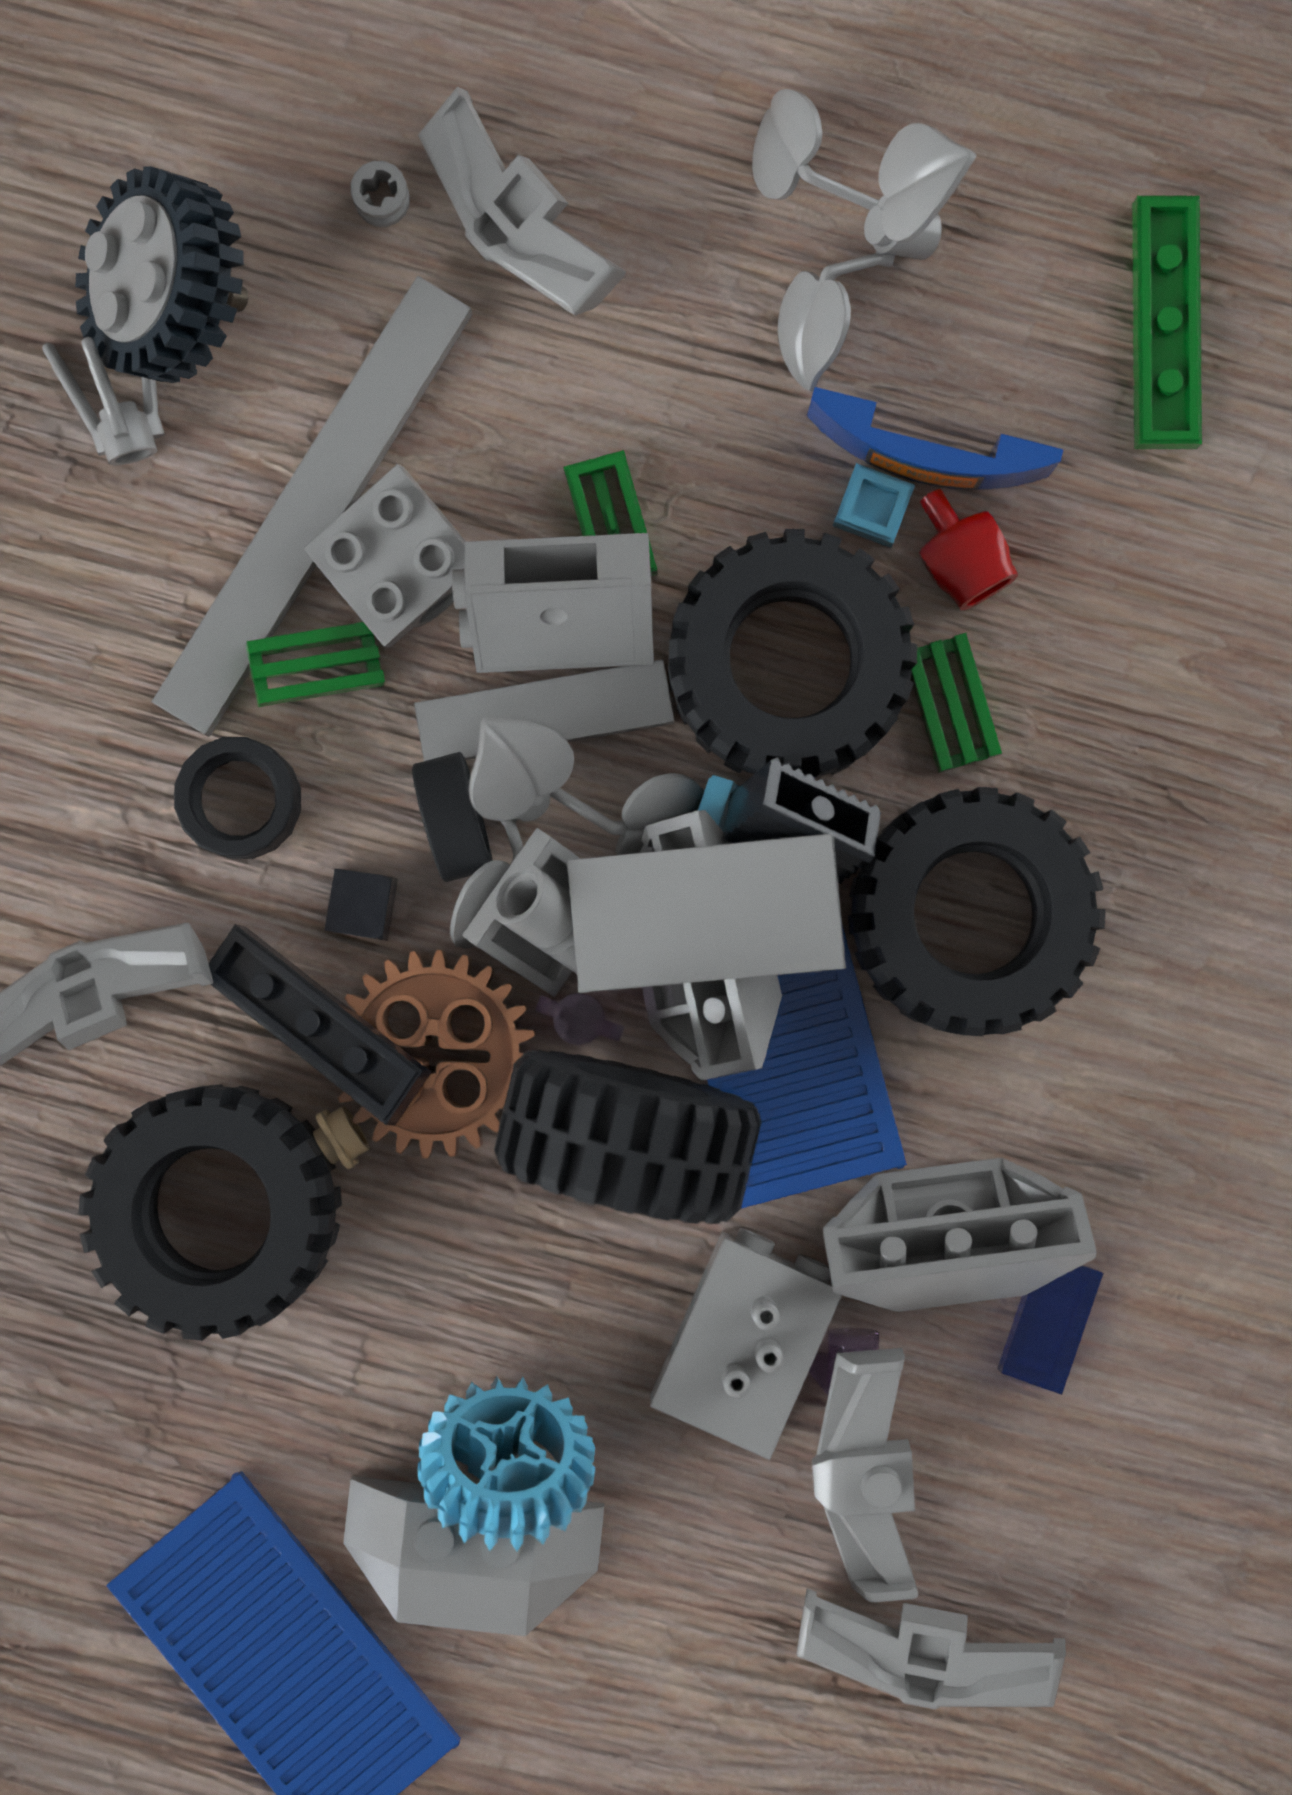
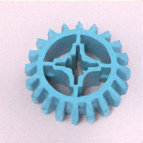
M496 1376L491 1384V1390L483 1391L471 1382L466 1391V1400L449 1394L448 1400L444 1404V1412L432 1413V1417L428 1422V1432L423 1433V1438L420 1439L419 1457L421 1461L418 1462V1480L421 1482V1486L424 1487V1500L427 1503L428 1509H438V1519L441 1521L442 1528L459 1523V1535L464 1543L477 1533L485 1535L484 1541L489 1551L498 1542V1538H510V1543L518 1551L521 1545H523L525 1535L531 1534L544 1545L550 1534V1526L566 1531L568 1524L571 1523L572 1512H582V1508L587 1502V1493L590 1490V1486L594 1483L595 1466H593L595 1445L593 1437L587 1436L588 1426L585 1423V1417L572 1416L573 1407L570 1404L569 1397L552 1402V1392L548 1384L537 1392L528 1391V1385L524 1377L520 1379L515 1388H504L498 1376ZM537 1441L552 1454L556 1462L546 1458L547 1451L540 1449L533 1442ZM456 1460L467 1465L468 1472L480 1479L478 1484L472 1482L461 1472L455 1462Z

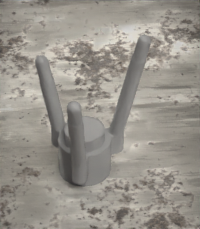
M91 337L83 338L82 347L104 406L99 411L100 422L55 346L50 342L45 343L42 347L43 352L89 429L99 456L106 455L108 463L116 466L141 461L158 451L154 439L164 436L165 433L158 414L156 380L142 377L144 412L138 411L135 402L118 403L94 340Z

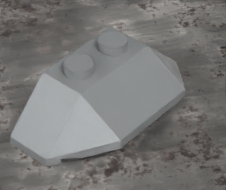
M698 810L646 825L641 839L644 844L640 853L733 843L723 838V831L706 810ZM777 975L642 987L651 1027L675 1053L692 1065L691 1070L701 1081L757 1070L763 1067L782 998Z
M1004 1158L876 1174L847 1203L836 1218L833 1217L823 1227L833 1293L895 1312L1024 1296L1095 1259L1097 1254L1082 1193L1066 1186L1061 1188L1042 1175Z
M352 1476L350 1479L343 1544L396 1622L527 1636L598 1571L605 1503L587 1501L582 1508V1512H572L571 1523L568 1524L566 1531L550 1526V1534L544 1545L529 1534L524 1536L523 1545H521L518 1551L510 1543V1538H498V1542L489 1551L484 1541L485 1535L477 1533L464 1543L459 1535V1523L442 1528L441 1521L438 1519V1509H428L427 1503L424 1500V1487L421 1486V1483Z

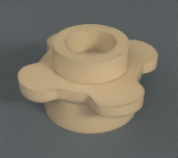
M342 1106L332 1113L325 1109L315 1115L320 1127L313 1131L314 1137L321 1151L332 1164L340 1160L345 1168L349 1170L359 1163L358 1156L370 1150L368 1140L359 1124L355 1125L352 1122L354 1116L346 1106Z

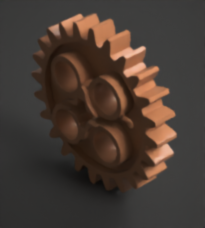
M436 950L431 967H425L419 952H410L408 971L405 972L393 960L388 959L384 961L388 980L381 982L378 978L365 974L362 979L370 994L366 998L347 994L344 998L359 1016L398 1046L421 1047L428 1045L431 1042L432 1035L438 1037L439 1047L443 1049L485 1050L490 1053L491 1058L487 1063L446 1060L438 1063L436 1071L430 1070L431 1074L395 1126L385 1125L363 1106L355 1114L352 1122L357 1125L370 1118L376 1120L378 1123L372 1140L375 1142L383 1139L391 1131L396 1133V1152L400 1154L405 1152L413 1139L419 1140L422 1158L426 1159L432 1155L436 1141L443 1142L449 1157L456 1156L459 1149V1137L463 1135L474 1148L481 1147L483 1139L480 1126L484 1124L492 1131L498 1133L501 1118L497 1112L500 1109H504L514 1063L525 1053L521 1051L520 1043L536 1036V1030L517 1029L515 1023L516 1020L529 1010L527 1005L508 1008L504 1001L509 997L514 986L508 983L493 990L489 986L494 973V968L491 966L485 967L476 977L470 975L471 956L465 954L458 960L454 969L448 968L445 950ZM400 1001L410 1002L417 1008L420 1014L419 1028L409 1038L396 1035L389 1026L388 1016L390 1010ZM463 1005L474 1006L484 1017V1031L477 1040L472 1042L459 1039L452 1030V1016ZM413 1057L428 1070L430 1069L428 1059ZM464 1069L470 1071L479 1080L481 1090L475 1103L470 1105L458 1104L448 1094V1079L456 1070ZM345 1092L338 1097L340 1103L354 1100Z

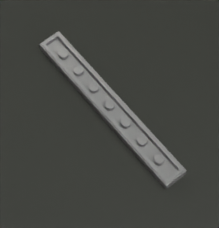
M417 275L151 701L152 703L206 736H211L251 672L246 641L268 638L274 635L317 566L303 549L358 500L472 317L471 307Z

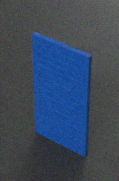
M843 925L846 969L777 975L782 998L763 1067L757 1070L707 1079L709 1086L740 1096L742 1100L752 1102L757 1107L761 1119L760 1131L741 1209L892 1168L902 1169L907 1165Z
M242 1471L234 1473L228 1483L106 1585L276 1795H398L451 1749L459 1746L461 1737Z

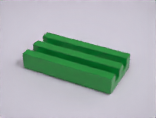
M624 450L563 467L582 536L595 535L580 477L590 474L607 534H621L603 472L612 468L616 470L633 534L647 533ZM649 541L651 576L658 575V569Z
M364 622L246 641V650L258 707L380 687L385 683L384 673L379 663L378 645L375 644L374 634ZM360 640L362 648L267 664H263L262 656ZM365 662L367 670L366 673L268 689L266 680L268 678Z
M967 633L955 635L953 638L943 641L942 639L934 641L923 647L918 648L917 646V664L912 669L911 681L913 682V689L938 773L1001 755L1002 750ZM952 652L955 653L982 747L977 749L974 748L947 658V654ZM931 658L933 659L960 750L959 754L950 756L922 662Z

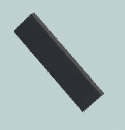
M235 924L208 963L213 978V984L210 985L385 1125L395 1126L431 1074L430 1070L245 926Z

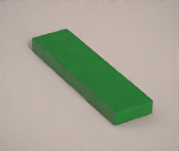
M1137 196L1132 203L1134 449H1197L1202 444L1200 196Z

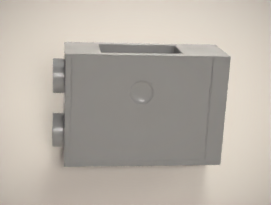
M648 533L464 542V569H453L452 571L453 599L455 609H462L459 610L461 647L473 648L477 673L654 664Z
M740 1228L736 1237L724 1231L721 1232L650 1393V1407L770 1460L842 1295L833 1293L829 1266L802 1254H799L795 1263L772 1253L775 1243L750 1230Z

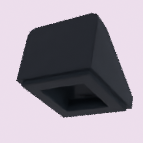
M335 868L324 931L388 941L398 879L391 876Z

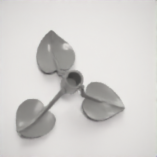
M782 89L773 96L771 107L766 111L756 136L752 157V171L757 188L767 198L783 200L793 193L801 177L809 184L869 209L870 211L864 224V234L866 240L876 250L875 254L828 265L823 269L820 278L813 272L802 271L794 278L784 295L778 317V339L781 353L787 368L795 380L804 389L814 391L819 378L837 357L850 325L851 307L848 293L840 282L834 280L840 275L877 265L891 267L895 255L918 260L929 258L936 250L941 237L942 225L938 213L963 179L976 158V154L970 149L952 141L932 126L921 123L909 124L895 135L883 156L878 178L884 196L880 200L820 175L811 169L808 163L817 153L823 136L818 110L813 102L804 94L790 89Z
M483 718L481 720L479 750L469 786L470 800L476 811L484 818L500 821L504 825L513 852L512 862L524 847L516 821L520 819L528 822L542 816L549 807L551 797L608 833L620 835L615 851L616 855L640 853L644 844L641 839L646 825L698 811L705 791L692 778L683 774L672 773L655 776L645 781L629 796L622 810L623 821L611 820L560 789L569 779L574 764L573 750L560 734L535 723L505 718ZM501 860L487 862L475 871L463 886L457 898L450 925L451 940L456 948L468 949L477 947L464 938L462 934L510 867L509 863Z

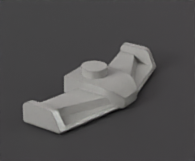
M457 87L418 134V137L466 229L465 237L485 260L498 263L574 316L596 308L620 282L626 271L552 223L569 203L529 158L517 155L505 169L472 104L473 100L468 91Z
M182 923L87 943L78 941L50 953L47 960L0 992V1066L54 1028L57 1040L68 1050H71L126 1026L127 1021L121 999L200 984L201 986L213 984L204 947L190 923Z
M902 1348L837 1353L817 1454L812 1459L815 1498L824 1507L852 1588L869 1602L915 1599L919 1595L892 1513L915 1511L912 1451L908 1439L887 1441L901 1370L905 1360Z
M807 1588L796 1655L898 1697L905 1704L935 1710L939 1707H1053L1066 1656L1065 1638H1054L1052 1643H965L968 1615L903 1603L899 1628L896 1630L817 1597L816 1591Z

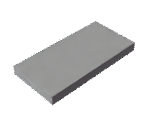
M833 834L567 860L579 993L846 969Z

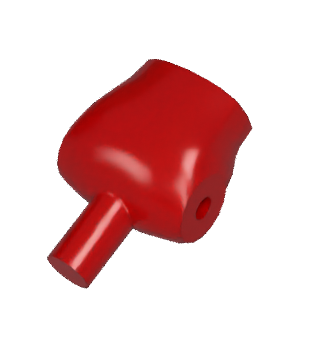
M941 489L934 490L921 499L920 504L938 534L928 541L918 554L936 585L954 600L960 610L964 611L980 604L1015 581L1018 573L1011 561L1009 546L998 524L988 511H982L960 520Z

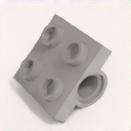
M397 464L303 550L384 647L391 648L414 627L417 628L427 624L454 602L453 569H464V542L466 541L403 466Z
M536 828L462 936L555 997L572 971L577 974L567 860L580 858L555 839Z

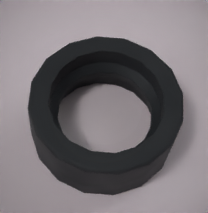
M221 737L200 746L183 763L174 784V809L183 831L199 847L230 859H254L276 850L292 834L301 813V787L293 767L276 750L248 737ZM232 761H247L259 766L270 777L275 789V807L270 819L259 830L247 835H228L218 831L207 820L202 808V790L207 778L218 767Z
M456 752L413 764L412 775L417 801L430 849L441 878L445 882L472 876L481 866L493 861L483 816L476 811L470 800L469 786L471 775L463 754Z

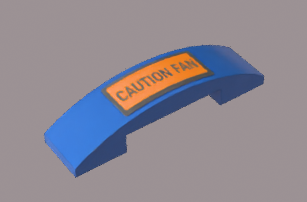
M814 387L807 417L826 436L855 457L893 475L939 487L988 490L1032 483L1051 475L1061 462L1064 450L1001 434L988 457L873 428L871 423L877 402Z

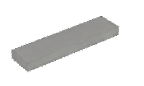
M663 659L655 660L653 665L621 666L414 703L424 761L456 752H461L465 760L476 759L480 743L481 720L483 718H505L535 723L557 732L567 742L674 724Z

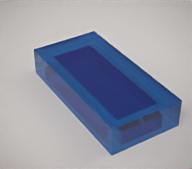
M1082 1265L1022 1296L997 1367L1000 1373L1062 1395L1104 1273L1090 1266Z

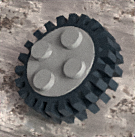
M143 166V171L133 169L126 172L127 181L117 179L110 186L113 199L102 196L96 205L103 218L102 221L90 219L85 232L91 237L86 246L81 245L78 259L86 261L87 273H76L75 287L86 290V296L76 301L77 315L88 317L80 326L83 338L91 337L94 340L99 356L102 358L101 361H103L106 368L160 382L177 383L180 382V377L190 379L197 375L196 365L206 367L211 362L213 356L208 345L221 348L227 337L218 326L220 320L233 323L236 312L243 311L247 306L248 291L242 286L243 280L231 277L232 268L244 265L243 250L230 247V245L241 238L239 224L229 221L234 211L228 202L221 201L223 194L216 188L152 166Z

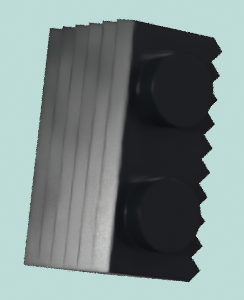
M777 757L769 761L730 794L723 838L732 843H744L833 834L838 883L842 884L845 878L849 879L852 873L856 874L859 868L863 869L866 862L871 864L876 851L881 812L877 805L870 807L866 799L859 802L855 794L848 797L844 789L837 792L833 784L826 787L822 779L815 781L812 774L804 776L800 768L793 771L789 763L782 765Z

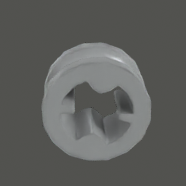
M371 161L362 165L355 172L351 181V196L358 214L367 223L376 227H388L398 223L406 215L410 206V194L402 172L395 165L386 161ZM380 182H388L391 194H396L395 197H384L381 206H373L370 195L368 193L365 194L366 191H377Z

